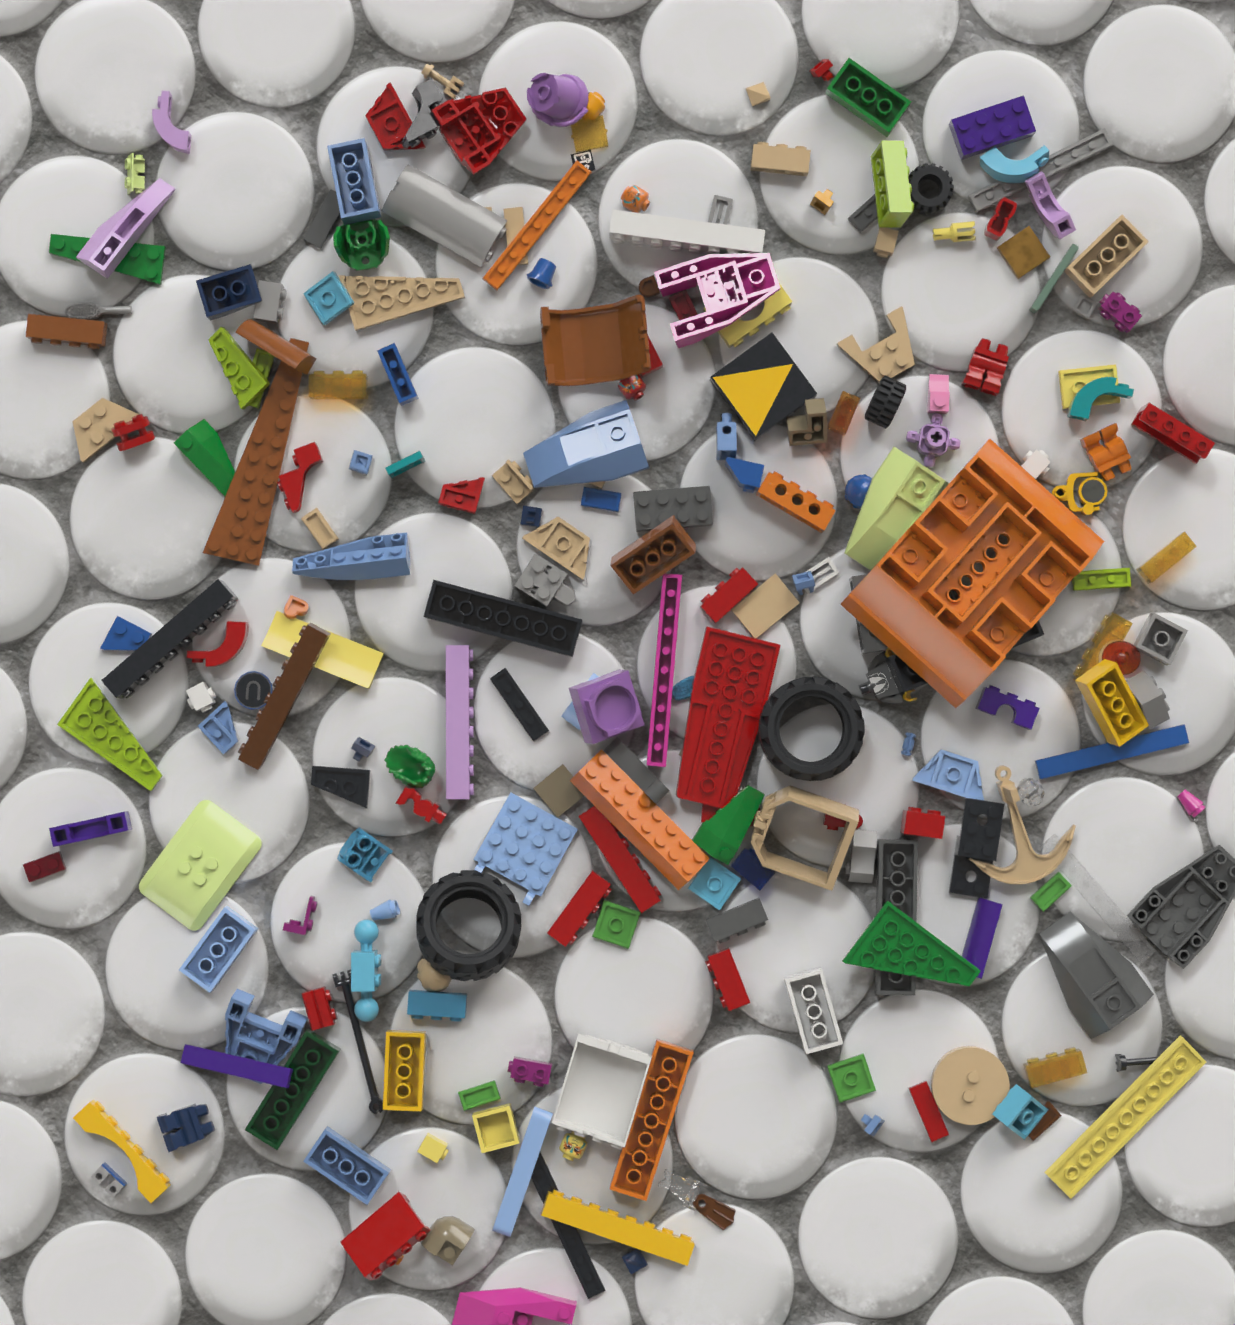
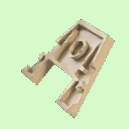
M902 306L886 315L895 333L870 348L862 351L853 335L837 343L840 349L844 350L850 358L855 360L878 382L885 375L893 378L915 365Z

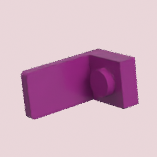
M315 896L309 897L304 925H301V921L290 919L289 922L284 923L283 931L306 935L308 931L311 932L313 920L310 919L312 912L315 913L317 908Z

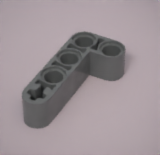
M618 737L604 749V752L655 804L670 791Z

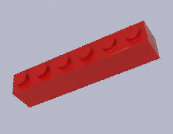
M595 806L579 815L580 820L640 912L643 913L660 902L659 896L662 894L656 885L654 887L651 886L649 883L651 877L645 869L643 871L638 866L641 863L635 853L631 855L627 849L630 845L625 837L620 838L617 833L619 830Z

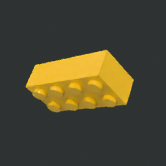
M1104 659L1075 680L1108 743L1120 747L1149 726L1116 662Z
M386 1031L383 1110H423L426 1031Z

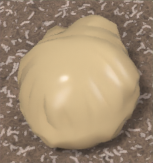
M421 959L418 962L417 978L425 990L440 992L449 986L452 980L450 976L440 974L431 967L430 962L426 959Z

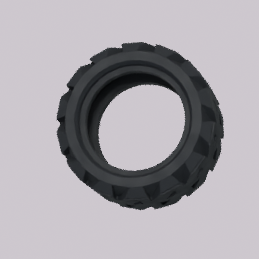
M813 676L789 681L770 695L760 714L758 732L761 748L767 759L776 769L794 779L822 781L843 772L853 763L863 744L865 726L861 708L846 688L830 679ZM802 697H817L827 701L836 709L842 722V736L839 745L829 756L819 761L808 762L794 757L785 748L780 737L779 725L785 709L792 702Z
M461 870L460 873L453 872L440 878L439 882L432 884L423 895L416 915L417 940L424 958L440 974L460 981L486 979L493 973L496 974L503 969L511 957L514 956L518 947L521 933L519 904L516 902L512 891L506 884H502L498 878L486 872L481 874L476 870ZM463 898H474L491 906L498 915L501 924V931L497 940L486 950L475 954L459 953L446 946L438 935L436 923L440 913L450 903Z

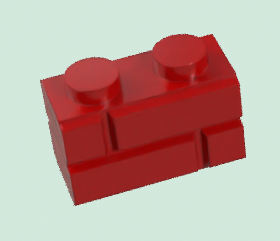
M323 986L302 993L312 1031L335 1024V1020L338 1018L335 1008L331 1009L330 1001H332V995L330 990H326V987Z

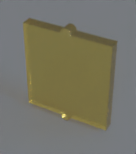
M603 115L598 116L595 120L580 119L571 125V138L574 140L576 152L608 147L606 135L608 130L605 129Z

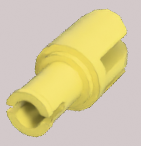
M975 221L951 223L948 228H933V240L951 239L953 242L976 240V237L973 235L975 234V228H972L975 226Z

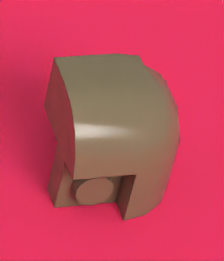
M444 1216L437 1219L429 1228L430 1232L421 1241V1244L434 1256L442 1258L453 1266L475 1229L459 1218Z

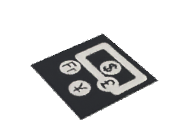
M591 150L571 154L573 164L577 160L588 170H595Z

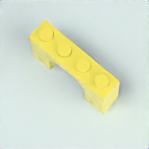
M781 285L779 291L764 301L763 311L758 317L749 321L738 319L731 325L718 331L729 348L732 346L738 347L744 342V337L747 335L752 337L760 331V326L763 324L769 325L775 320L774 316L779 313L783 315L791 309L792 300Z

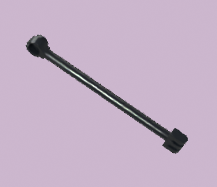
M350 969L347 970L349 978L345 977L344 971L340 972L341 980H338L336 973L332 974L335 988L342 986L371 1097L369 1109L372 1113L377 1114L383 1111V1100L379 1098L359 1020L354 1012L355 1005L349 986L351 984ZM378 1103L380 1109L378 1111L375 1110L373 1104Z

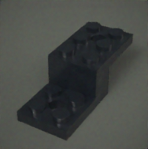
M965 798L960 836L957 835L949 893L988 898L991 877L980 870L969 858L985 861L992 865L993 861H996L1005 804ZM981 814L987 817V823L983 826L977 823V817ZM968 871H974L976 874V879L973 882L966 880V873Z

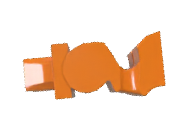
M1117 423L1080 439L1095 472L1100 473L1104 481L1115 477L1111 468L1117 465L1121 474L1131 470L1128 460L1131 456L1124 441L1116 435L1117 431H1119ZM1100 440L1103 441L1104 446L1099 443Z

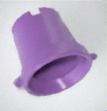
M540 73L530 81L533 84L531 88H527L528 103L536 118L546 124L567 127L575 124L588 112V90L585 83L578 76Z

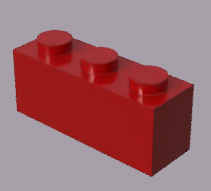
M743 567L740 570L738 568L733 570L729 574L731 578L726 583L724 581L720 582L715 587L717 591L712 596L708 593L701 600L703 604L700 608L715 624L758 585Z
M729 947L708 955L709 960L705 962L709 972L713 971L716 977L712 979L716 990L720 989L723 996L719 998L723 1008L727 1007L731 1011L749 1004L750 1000Z

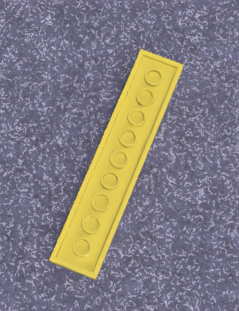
M1180 1035L1044 1173L1072 1199L1196 1074L1206 1061Z

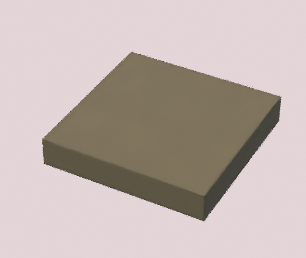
M564 764L533 788L557 818L584 797L570 782L573 775Z

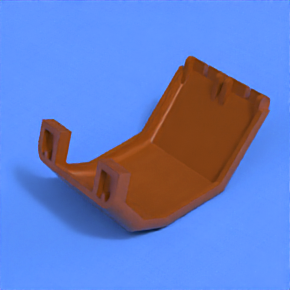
M634 295L613 304L580 309L552 310L549 309V306L541 307L540 322L546 385H588L623 380L650 371L645 298L643 295Z

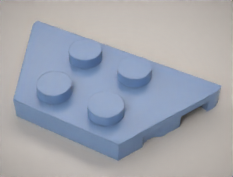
M942 749L912 779V781L965 798L984 800L978 761Z

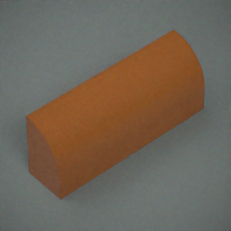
M252 319L243 322L236 330V333L306 375L317 359Z

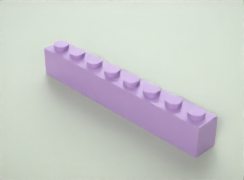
M446 645V799H470V795H474V784H470V776H474V764L470 765V757H474V745H470V738L474 737V727L470 726V718L474 717V709L470 707V699L474 697L473 688H470V680H473V669H470V661H473V649H470L469 645Z

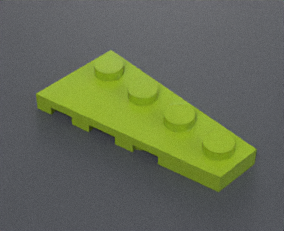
M220 327L208 340L217 360L224 369L225 377L228 378L232 386L231 389L239 401L240 408L244 410L270 383L225 327Z

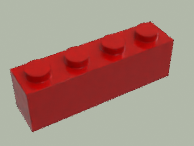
M592 870L547 934L565 947L567 944L572 945L578 937L575 933L579 928L583 930L589 922L586 919L590 913L594 914L600 907L599 900L602 897L606 898L612 889L609 888L611 883Z

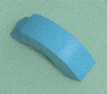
M1044 145L1023 160H1011L1006 158L994 146L980 156V166L988 175L998 181L1014 184L1023 183L1039 173V167H1043L1048 162L1049 150Z

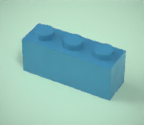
M409 990L407 1015H411V1018L423 1019V1016H431L432 1020H442V1017H450V1021H461V1018L466 1017L467 993Z

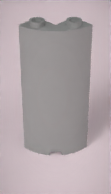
M408 164L398 177L397 183L393 190L390 191L381 211L479 267L485 261L489 262L494 253L491 250L498 238L502 239L507 231L505 228L507 220Z

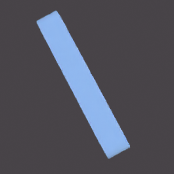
M534 1107L492 1230L494 1232L511 1237L553 1115L552 1112Z

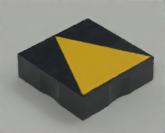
M773 332L710 377L713 386L724 401L733 408L738 420L754 441L775 427L789 414L796 412L804 406L805 400L813 399L817 396V392Z

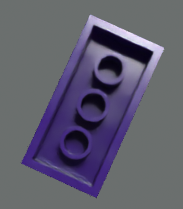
M1024 95L951 119L949 123L961 160L987 152L994 146L999 148L1032 137L1036 132Z

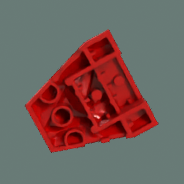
M506 87L482 92L481 95L465 96V98L459 100H447L431 110L440 124L439 131L461 165L466 166L473 175L492 163L527 120Z

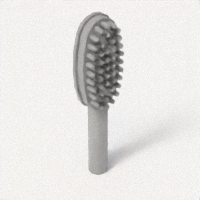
M91 302L70 304L65 309L67 318L94 320L103 314L132 313V306L100 307L98 304Z

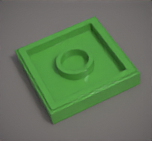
M604 900L592 937L629 949L641 912Z
M863 1053L827 1065L839 1103L876 1091Z

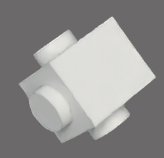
M1036 449L1033 453L1029 451L1022 458L1025 462L1021 467L1035 479L1039 475L1043 477L1050 469L1048 467L1050 464L1049 456L1042 450L1038 451Z
M201 682L186 690L189 696L187 701L191 709L195 708L196 711L204 713L212 709V704L216 703L214 700L216 694L212 687L208 688L206 682Z

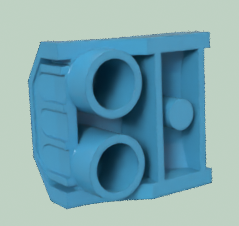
M359 827L344 843L337 859L369 882H372L374 874L393 850Z

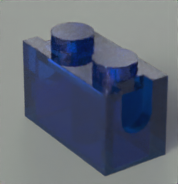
M744 848L730 866L760 891L775 873L772 869L762 866L756 852L752 848L749 850Z

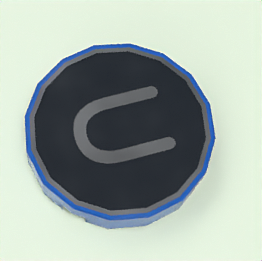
M256 671L247 672L236 681L234 688L235 697L245 708L260 709L266 705L264 700L268 693L272 694L273 686L269 678L263 673Z

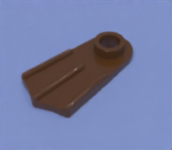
M698 1194L693 1199L694 1208L720 1229L724 1230L734 1223L736 1211L734 1208L705 1194ZM704 1200L706 1203L704 1206H699L698 1202Z

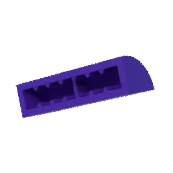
M978 897L962 957L981 970L977 978L982 979L1003 904Z

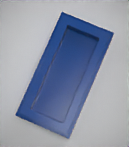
M584 487L581 506L618 512L622 493Z

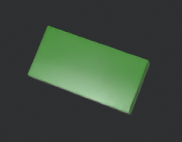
M1057 872L1030 898L1044 912L1072 885L1060 872Z
M495 1080L458 1092L464 1111L501 1099Z

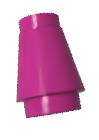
M1186 789L1177 796L1189 816L1192 815L1195 818L1206 808L1201 800Z

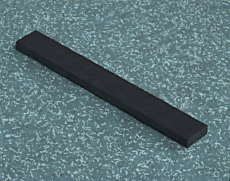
M540 1151L531 1179L544 1204L548 1191L553 1192V1190H558ZM551 1219L587 1298L589 1299L604 1292L605 1287L577 1228Z

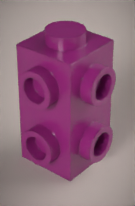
M1112 292L1108 295L1106 293L1099 301L1101 304L1098 308L1101 311L1100 315L1106 320H1112L1115 323L1114 326L1119 331L1128 333L1142 317L1140 310L1136 306H1130L1125 302L1126 299L1122 294Z
M514 1056L513 1061H509L507 1072L511 1073L510 1078H514V1082L525 1083L526 1080L533 1082L535 1086L544 1087V1084L549 1083L552 1063Z

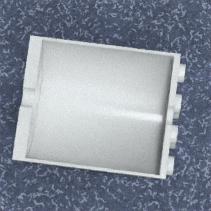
M578 1034L552 1124L557 1125L556 1128L562 1131H567V1129L573 1130L577 1136L585 1137L586 1135L593 1136L592 1140L599 1143H604V1141L610 1142L611 1146L617 1149L625 1147L652 1056L615 1041L600 1037L598 1039L587 1034Z

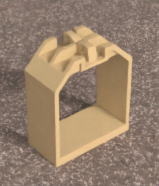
M791 785L765 796L762 810H757L751 839V844L762 866L832 891L859 822V809ZM791 801L847 821L828 872L767 851L763 841L776 806Z

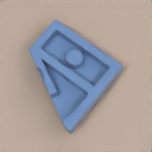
M226 701L198 725L201 731L222 754L228 752L238 742Z

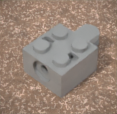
M534 554L515 584L516 588L546 607L549 606L553 599L562 605H570L575 599L574 590L563 583L568 574L537 554Z

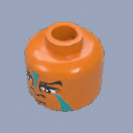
M636 185L628 186L622 193V205L632 212L646 211L650 204V201H648L649 193Z

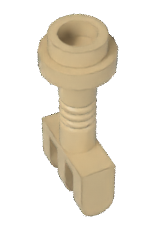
M426 64L421 72L424 75L423 77L427 79L429 76L446 87L443 93L451 99H455L456 95L450 91L453 90L459 93L460 89L455 86V83L463 87L464 82L455 76L449 81L434 71L432 64Z

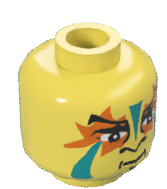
M574 1131L566 1133L559 1146V1150L564 1153L562 1157L573 1161L574 1158L581 1159L587 1147L586 1137L577 1136L574 1134Z

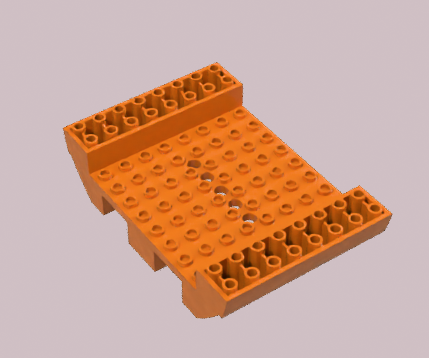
M989 439L840 605L952 706L957 708L1006 658L1005 655L1044 615L1069 582L1087 566L1105 541L996 443ZM999 535L1006 536L1008 543L1005 545L1001 544L998 540ZM986 550H994L995 558H989L986 555ZM974 563L982 564L983 571H975ZM965 576L970 579V586L962 584V577ZM951 590L958 593L957 600H952L949 597Z

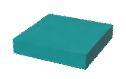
M418 451L385 469L388 475L394 478L426 461L422 453Z

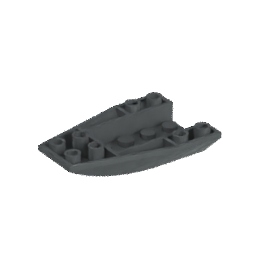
M1217 845L1155 885L1127 914V917L1156 948L1184 969L1211 940L1235 896V859L1221 845Z
M1071 911L1039 933L1067 1006L1090 1039L1114 1028L1139 1010L1154 995L1132 963Z

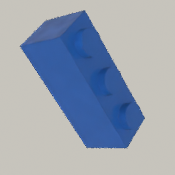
M393 343L377 350L400 405L403 406L419 399L396 344Z

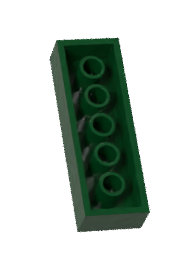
M306 1030L284 1067L293 1069L289 1088L272 1085L246 1126L245 1131L278 1150L341 1048L314 1031Z

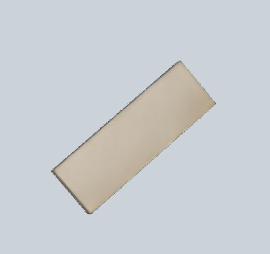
M522 207L503 209L504 219L507 220L505 225L507 229V247L524 227ZM527 254L517 266L528 265Z

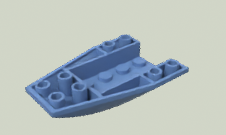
M626 400L589 412L523 453L534 488L612 481L649 468Z

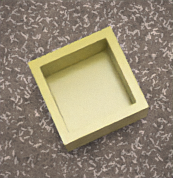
M511 1103L472 1114L482 1153L520 1143Z

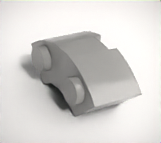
M855 830L849 848H851L850 863L846 862L845 874H849V882L872 883L877 831Z

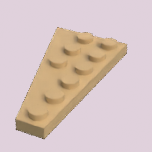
M338 275L355 303L348 308L355 331L465 298L459 278Z

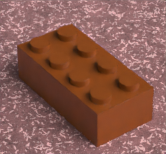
M673 515L612 556L610 566L634 595L692 556L696 551V544Z

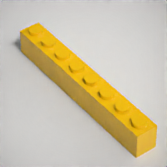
M558 1190L548 1191L541 1210V1216L688 1266L695 1246L694 1241L691 1240L692 1237L685 1234L680 1236L674 1235L673 1230L664 1227L662 1230L657 1229L655 1224L644 1221V1224L637 1222V1218L626 1215V1217L619 1216L618 1211L609 1208L607 1211L602 1210L600 1205L592 1202L589 1205L582 1203V1199L572 1196L571 1199L564 1197V1193Z

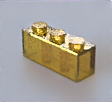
M360 370L352 371V374H344V371H333V374H325V371H313V374H309V398L368 399V376Z
M1182 532L1136 570L1147 584L1152 583L1197 546L1186 532Z
M1075 1047L1066 1048L1064 1053L1057 1054V1052L1048 1053L1045 1055L1046 1058L1042 1059L1033 1057L1027 1059V1063L1023 1064L1027 1081L1031 1088L1088 1073L1082 1051Z

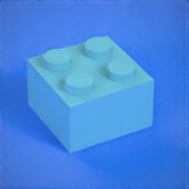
M1016 1084L1009 1090L1007 1096L997 1105L992 1114L1025 1140L1048 1109Z

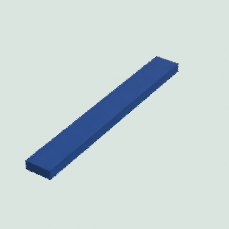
M1185 724L1134 736L1120 747L1105 743L1035 760L1039 779H1044L1187 744L1189 739Z

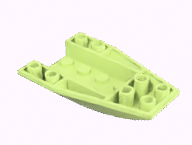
M893 447L872 478L844 553L869 570H872L949 483L915 459Z

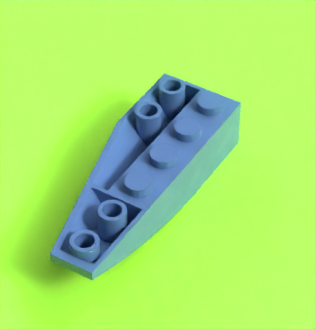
M407 532L367 537L293 558L292 573L333 580H366L410 575L411 561Z

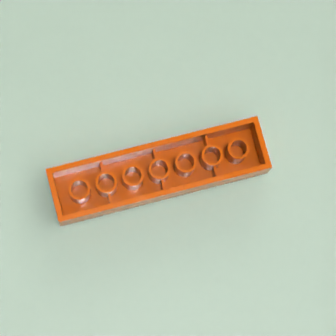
M602 749L570 780L678 890L687 884L710 859Z
M656 1039L651 1054L652 1059L627 1143L621 1149L610 1183V1190L647 1201L691 1063L693 1050Z

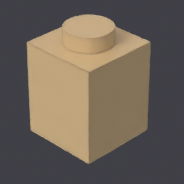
M879 228L873 252H876L877 256L884 258L892 256L899 231Z

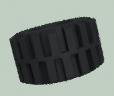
M925 163L921 167L920 165L916 167L914 171L912 170L908 177L909 183L912 186L911 201L914 203V210H918L919 214L924 212L926 215H930L931 213H938L939 210L942 211L953 195V179L948 176L949 172L947 170H942V166L936 167L934 163L931 165ZM922 180L934 181L939 187V195L933 199L923 197L918 191L919 182Z
M885 375L880 380L865 412V419L885 429L889 427L904 397L906 385Z

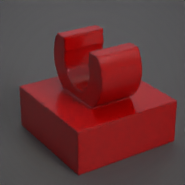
M822 59L809 70L813 77L819 78L821 76L824 81H829L834 77L829 71L833 66L829 59Z

